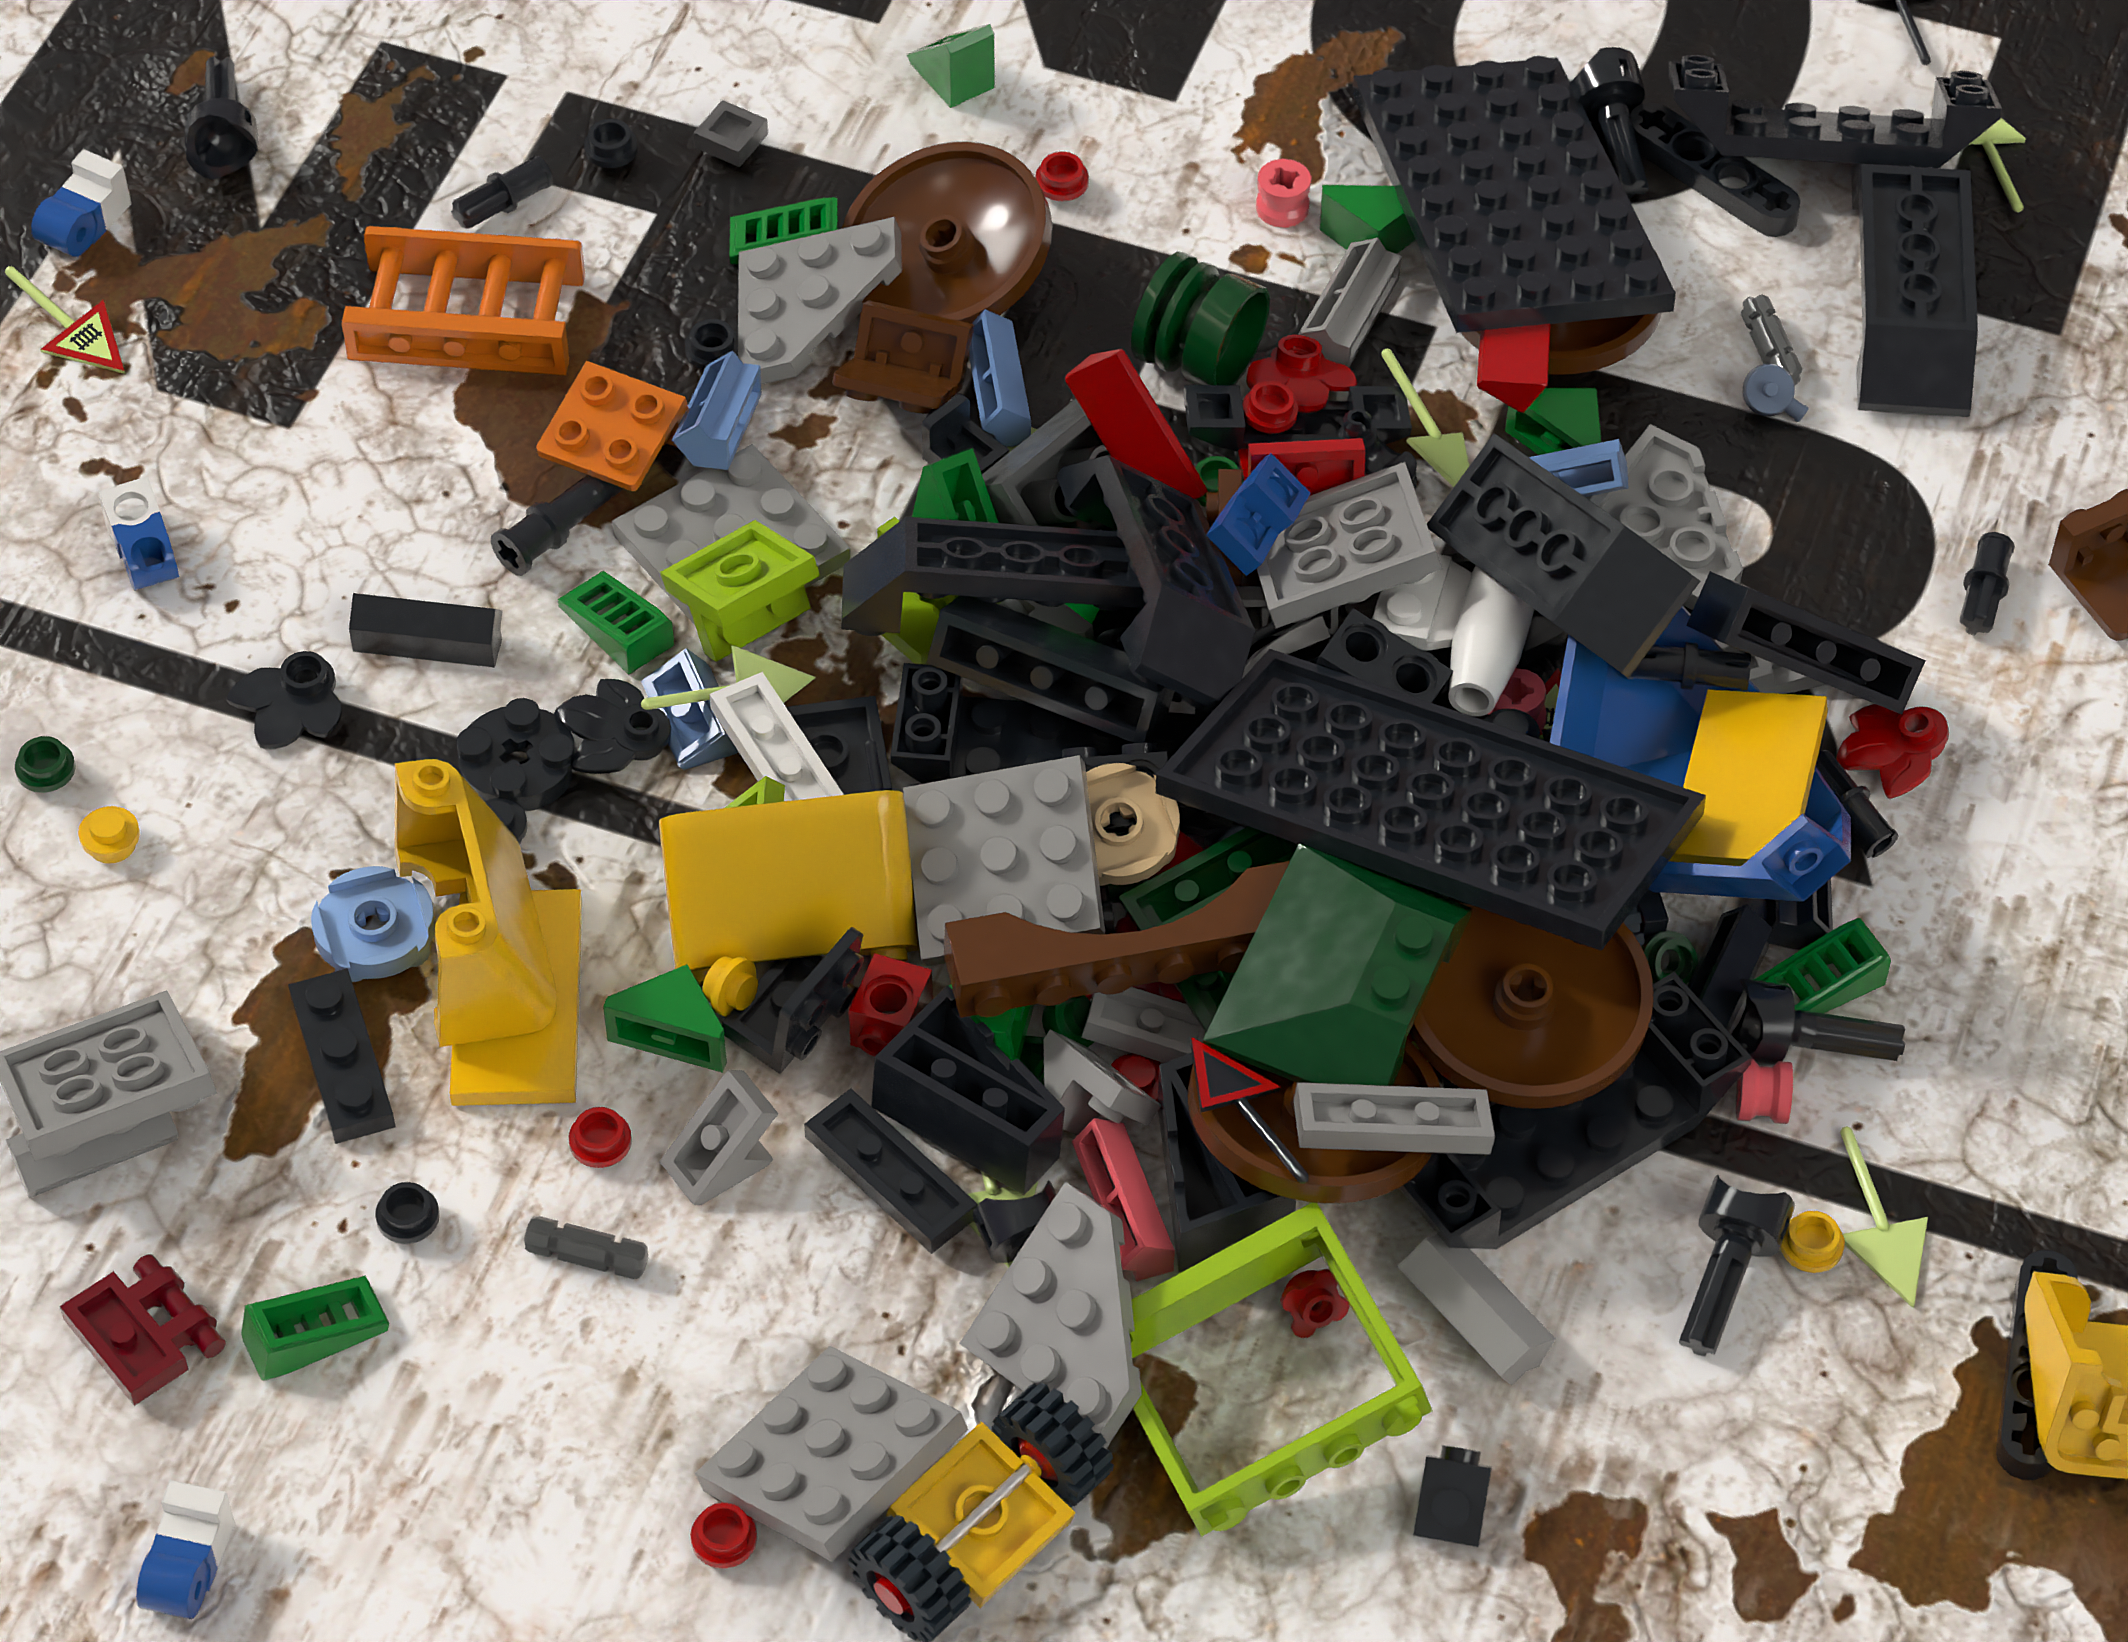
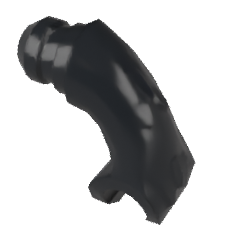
M1353 409L1347 412L1343 417L1339 438L1363 439L1365 446V474L1369 475L1405 462L1414 489H1416L1417 461L1414 456L1408 451L1397 453L1386 446L1377 436L1376 428L1372 424V417L1367 411Z

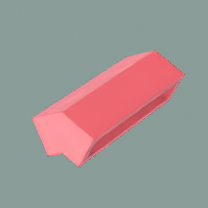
M1094 1118L1072 1140V1144L1094 1200L1122 1219L1125 1241L1124 1245H1120L1122 1270L1132 1271L1136 1282L1173 1272L1175 1250L1124 1123L1120 1122L1118 1124L1113 1121ZM1101 1157L1104 1158V1161H1105V1163H1106V1166H1107V1168H1108V1171H1109L1110 1176H1111V1178H1112V1181H1113V1183H1114V1186H1115V1189H1114V1190H1113L1112 1184H1111V1182H1110V1179H1109V1177H1108V1174H1107V1172H1106V1169H1105V1167H1104V1164H1103V1162H1102ZM1123 1213H1125L1127 1216V1219L1137 1241V1246L1134 1243V1240L1132 1238V1235L1130 1233L1129 1227L1127 1225Z

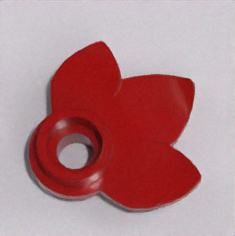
M1288 335L1281 338L1278 342V347L1272 351L1271 357L1252 362L1246 375V384L1251 390L1256 384L1263 381H1277L1288 386L1292 390L1298 404V412L1312 413L1323 409L1328 402L1329 391H1349L1350 386H1356L1357 381L1349 367L1325 359V356L1321 353V344L1317 340L1304 335Z
M1877 704L1865 706L1849 716L1856 732L1851 733L1842 742L1836 759L1845 770L1880 769L1881 783L1888 799L1896 798L1923 783L1930 775L1932 760L1942 753L1949 738L1947 720L1942 713L1930 707H1913L1904 710L1903 714H1899Z

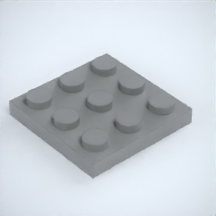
M753 444L735 453L728 470L707 468L612 520L615 538L693 624L694 621L689 606L666 592L660 572L753 520H757L815 557L820 576L804 584L805 588L842 568L851 559L850 547Z
M1405 462L1309 496L1295 522L1277 536L1262 565L1257 568L1268 609L1276 628L1290 623L1308 621L1318 613L1346 603L1362 602L1374 593L1400 584L1418 582L1428 574L1442 570Z
M1080 755L903 787L921 960L926 966L946 963L944 958L946 922L1007 912L1033 924L1066 932L1105 935L1085 762Z
M167 990L0 1051V1083L34 1161L48 1156L59 1157L67 1155L76 1150L80 1144L107 1134L128 1132L137 1127L142 1121L169 1111L179 1112L190 1109L201 1099L217 1094L211 1074Z
M829 1346L732 1439L722 1446L715 1455L695 1472V1475L704 1492L724 1503H731L740 1507L751 1518L833 1562L968 1431V1427L961 1411Z

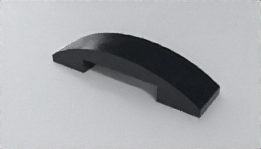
M1184 385L1183 390L1189 435L1209 444L1237 452L1239 449H1248V444L1340 439L1339 430L1343 425V417L1353 409H1363L1371 415L1372 424L1376 428L1377 436L1385 445L1410 436L1412 430L1407 397L1400 386H1350L1347 401H1328L1325 407L1319 411L1312 413L1298 412L1294 425L1280 433L1258 431L1245 421L1240 385Z

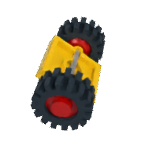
M1034 1383L992 1421L994 1425L991 1427L992 1431L981 1421L912 1484L888 1508L887 1518L849 1552L848 1565L854 1569L852 1575L856 1582L865 1586L861 1591L867 1599H874L878 1604L876 1609L883 1617L887 1614L892 1618L893 1626L899 1631L905 1628L908 1637L916 1641L919 1638L921 1642H932L968 1608L971 1600L981 1608L1072 1522L1076 1512L1071 1508L1082 1501L1113 1470L1114 1465L1110 1462L1113 1459L1112 1453L1103 1447L1107 1443L1101 1433L1093 1431L1092 1427L1095 1424L1089 1416L1083 1418L1078 1413L1079 1406L1072 1400L1068 1403L1064 1401L1062 1392L1055 1388L1050 1391L1047 1384L1040 1383L1036 1385Z

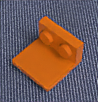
M586 361L536 446L538 455L544 459L624 489L636 491L662 446L667 443L677 447L672 439L684 413L688 409L686 397Z

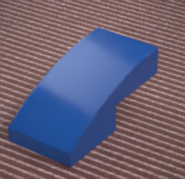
M1270 453L1263 458L1235 492L1206 536L1247 576L1262 565L1277 536L1295 522L1310 492Z

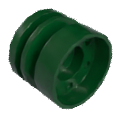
M1177 251L1163 262L1144 292L1131 332V351L1136 359L1145 363H1157L1158 368L1166 372H1174L1182 366V374L1185 380L1195 385H1236L1250 365L1264 334L1270 308L1268 290L1266 287L1236 274L1228 273L1219 279V273L1215 265L1206 262L1199 263L1196 257Z

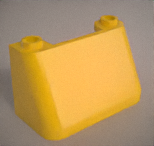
M438 759L395 763V858L400 877L412 876V870L422 873L432 881L436 897L466 892L468 900L467 904L448 908L439 916L435 923V944L438 953V1007L434 1008V1026L439 1047L530 1034L543 1030L552 1022L556 1014V987L521 848L516 837L459 771L449 763Z
M873 791L670 815L659 820L675 969L687 964L699 986H703L709 969L721 957L728 956L732 959L744 957L753 963L827 955L851 927H854L863 934L860 955H871V959L874 953L905 962L908 961L907 952L918 951L919 944L904 793L902 791Z
M2033 1272L2025 1297L2024 1311L2038 1438L2048 1463L2055 1469L2066 1473L2128 1479V1326L2089 1322L2091 1300L2085 1286L2076 1278L2061 1274Z

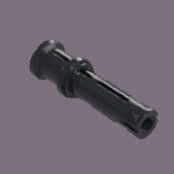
M586 475L550 503L535 502L526 509V517L509 530L500 528L492 534L490 540L492 549L506 569L515 575L522 576L532 569V561L549 548L557 550L567 543L571 528L624 490V488Z

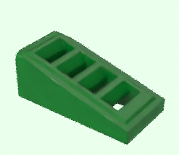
M838 198L815 199L730 217V264H739V252L839 230ZM746 234H757L756 242L746 244ZM768 234H778L776 238L767 239Z
M605 571L598 573L558 599V607L628 675L674 646L672 621L653 604ZM601 592L605 594L588 606L584 605V603ZM611 603L616 605L602 615L597 614V612ZM624 614L628 616L615 625L611 624V622ZM636 625L639 627L628 635L625 633Z
M1858 917L1830 931L1754 980L1789 984L1801 1000L1794 1005L1795 1010L1826 1013L1884 986L1890 969L1891 958L1862 919ZM1833 963L1842 976L1836 978L1827 965ZM1810 974L1821 989L1815 992L1804 976Z
M366 1275L245 1305L241 1336L260 1379L265 1381L286 1375L388 1331L389 1321ZM351 1302L358 1318L349 1320L342 1305ZM326 1313L332 1325L324 1327L319 1315ZM302 1323L305 1332L297 1333L294 1325Z

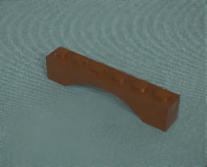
M1290 861L1248 868L1229 889L1203 908L1174 922L1137 932L1106 935L1066 932L1033 924L1007 912L946 922L944 958L960 1018L973 1015L993 1017L1003 1014L1012 1008L1034 1004L1053 1006L1061 1004L1072 997L1099 992L1105 995H1113L1124 992L1132 986L1154 982L1173 984L1184 981L1193 975L1220 970L1226 973H1234L1237 971Z

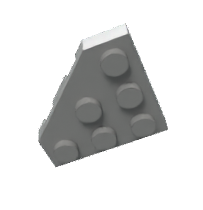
M895 217L739 252L738 358L744 364L760 365L761 384L797 377L812 362L809 354L827 335L835 339L862 312L863 304L861 301L879 283L888 286L902 272L901 230Z
M1650 424L1625 455L1628 489L1593 495L1590 501L1701 581L1683 604V606L1693 610L1710 571L1740 583L1743 567L1737 551H1732L1726 534L1727 523L1715 490L1711 491L1704 474L1705 463L1700 449Z
M1064 1182L959 1344L1023 1391L1034 1383L1036 1385L1043 1383L1047 1384L1050 1391L1055 1388L1062 1392L1066 1403L1072 1400L1079 1406L1078 1413L1083 1418L1089 1416L1095 1425L1092 1429L1095 1433L1103 1435L1107 1442L1103 1447L1107 1448L1142 1395L1139 1368L1133 1366L1129 1335L1130 1332L1135 1331L1129 1281L1123 1278L1120 1245L1125 1244L1123 1223L1121 1218L1075 1186Z

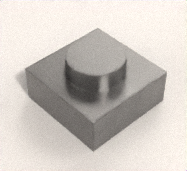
M722 100L694 131L695 148L740 167L768 135V121L764 117Z

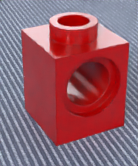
M874 953L848 1010L850 1045L861 1048L869 1055L876 1056L933 1000L932 970ZM894 1011L895 1013L885 1014L882 1012Z

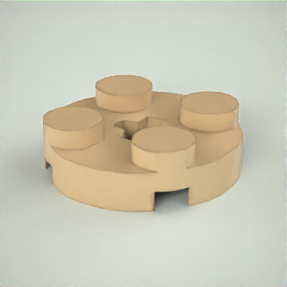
M1111 763L1087 771L1086 776L1099 885L1133 884L1153 876L1163 866L1169 864L1175 856L1176 844L1180 833V814L1177 801L1155 794L1156 775L1152 778L1147 773L1136 771V766L1125 763ZM1120 812L1123 819L1134 818L1137 823L1129 828V834L1117 836L1115 833H1107L1103 828L1110 824L1109 815L1111 813Z

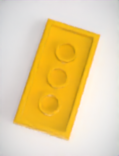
M1708 689L1683 788L1706 795L1704 815L1669 860L1670 862L1742 866L1802 813L1805 815L1828 713L1827 696Z
M581 889L531 890L556 987V1014L552 1022L543 1030L530 1034L452 1045L450 1099L452 1106L576 1103L582 927ZM466 892L460 893L459 905L467 904Z

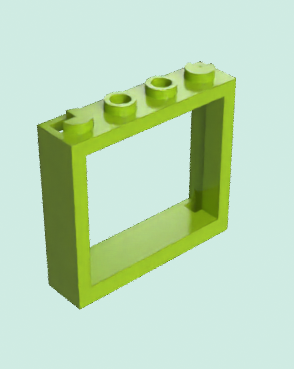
M1309 1203L1131 1299L1135 1331L1130 1332L1129 1335L1133 1359L1322 1257L1395 1384V1387L1200 1492L1141 1383L1142 1395L1133 1409L1201 1537L1213 1530L1224 1531L1236 1526L1246 1517L1247 1512L1270 1499L1280 1500L1295 1494L1304 1486L1307 1479L1329 1467L1341 1468L1349 1465L1362 1455L1364 1448L1388 1435L1396 1437L1408 1433L1420 1423L1423 1416L1433 1412L1423 1385L1318 1203Z

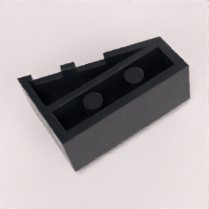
M947 985L875 1056L871 1107L1013 1190L1025 1195L1060 1158L1065 1107L1018 1058L1011 1061L993 1042L994 1033L983 1021L976 1024L969 1016L960 1018L953 990Z
M1192 1053L1159 1064L1158 1103L1161 1104V1107L1158 1110L1178 1273L1191 1268L1295 1212L1296 1209L1295 1199L1261 1189L1230 1171L1208 1150L1200 1139L1193 1125L1188 1106V1087L1193 1067Z

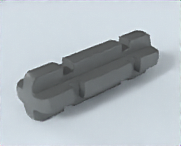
M1763 294L1755 298L1749 296L1743 301L1742 305L1744 308L1741 310V316L1746 327L1752 330L1750 336L1763 364H1776L1783 367L1793 378L1794 384H1798L1803 368L1795 353L1791 352L1794 349L1777 315H1774L1776 311L1771 300Z
M542 1216L532 1217L528 1224L524 1241L525 1249L530 1253L550 1257L552 1252L558 1253L557 1260L607 1272L609 1267L615 1268V1275L631 1279L640 1278L647 1265L648 1246L643 1242L628 1238H622L620 1243L614 1242L615 1235L569 1223L560 1228L557 1227L558 1220Z

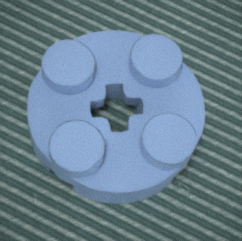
M383 866L358 868L337 877L328 885L329 894L322 899L319 906L316 901L311 915L315 944L324 961L333 966L335 972L348 968L352 982L389 977L403 972L410 967L422 965L431 953L430 943L435 934V916L432 900L422 883L413 877V883L405 878L397 877L395 869ZM370 915H377L381 922L388 921L379 929L366 930L362 928L366 925V917Z

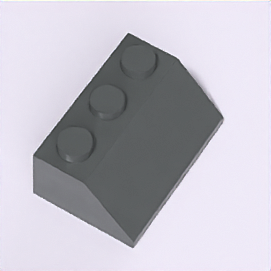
M1076 399L982 474L998 523L1112 531L1110 527L1094 519L1088 523L1074 516L1064 504L1065 497L1056 477L1062 467L1107 455L1111 456Z

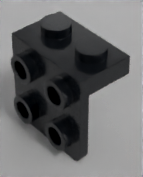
M854 927L849 928L825 957L820 955L775 961L759 979L758 990L752 1003L741 1011L734 1008L723 1020L724 1036L779 1074L783 1072L795 1057L800 1061L804 1060L814 1049L821 1037L822 1030L820 1027L831 1015L840 1018L853 1002L858 988L853 985L854 979L864 962V957L860 955L863 934Z

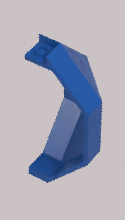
M1683 606L1654 643L1656 645L1684 647L1685 642L1698 643V649L1723 651L1711 637L1686 626L1691 614ZM1568 634L1550 743L1683 787L1708 689L1741 690L1694 684L1693 690L1680 689V683L1638 678L1627 679L1625 675ZM1749 679L1748 689L1744 692L1761 691ZM1815 766L1805 815L1802 813L1742 866L1669 861L1648 889L1652 892L1805 901L1851 861V817Z

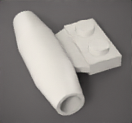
M1437 554L1442 570L1428 574L1418 582L1400 584L1381 591L1372 619L1381 622L1389 631L1420 650L1428 651L1451 647L1450 669L1453 672L1449 678V701L1456 710L1463 714L1483 716L1494 709L1521 659L1534 608L1477 565L1471 573L1451 561L1452 556Z

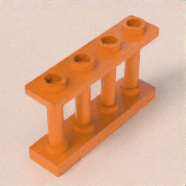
M366 227L364 243L368 268L373 272H377L369 308L345 306L341 323L348 360L566 375L569 364L565 321H555L562 285L582 286L584 284L585 266L583 248L580 241L397 227ZM400 274L431 276L424 311L392 309ZM454 277L486 280L478 315L446 313ZM508 281L540 283L533 319L500 317Z

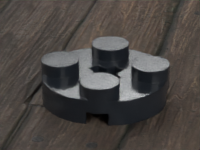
M517 698L510 701L506 707H500L481 715L467 729L459 733L456 739L459 773L484 801L493 798L509 799L519 804L524 811H533L558 799L568 789L573 779L572 762L575 755V746L571 731L562 726L554 718L553 713L539 709L538 704L531 699ZM525 752L527 754L528 761L526 763L520 764L516 760H511L507 763L503 762L510 753Z

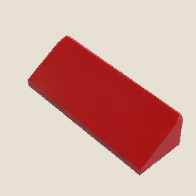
M1550 324L1480 331L1477 388L1518 412L1524 413L1543 392L1548 383Z
M1117 349L1091 354L1066 375L1065 381L1111 457L1194 499L1208 492L1206 485L1124 350Z

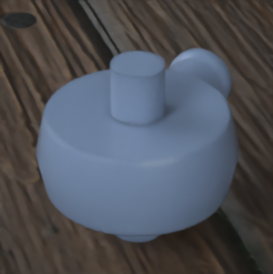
M1759 365L1747 374L1743 382L1742 394L1744 401L1750 410L1758 415L1770 417L1785 412L1794 418L1796 422H1799L1809 409L1794 398L1795 384L1793 378L1787 370L1779 365Z

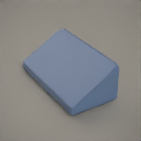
M687 648L641 680L648 698L719 687L710 666ZM710 700L659 708L669 718L671 737L668 744L681 769L686 770L739 753L711 710Z

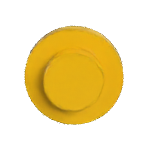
M107 806L89 813L82 820L78 835L81 846L86 853L99 862L110 864L123 861L133 853L140 837V829L136 817L130 811L117 806Z
M728 956L721 957L711 966L705 977L702 992L708 1002L711 1003L714 1012L727 1017L734 1008L741 1011L752 1003L758 990L756 967L752 961L744 957L732 959Z
M1806 1211L1790 1220L1780 1249L1784 1258L1795 1268L1805 1272L1820 1273L1830 1270L1837 1265L1844 1251L1845 1240L1838 1224L1832 1217L1819 1211Z

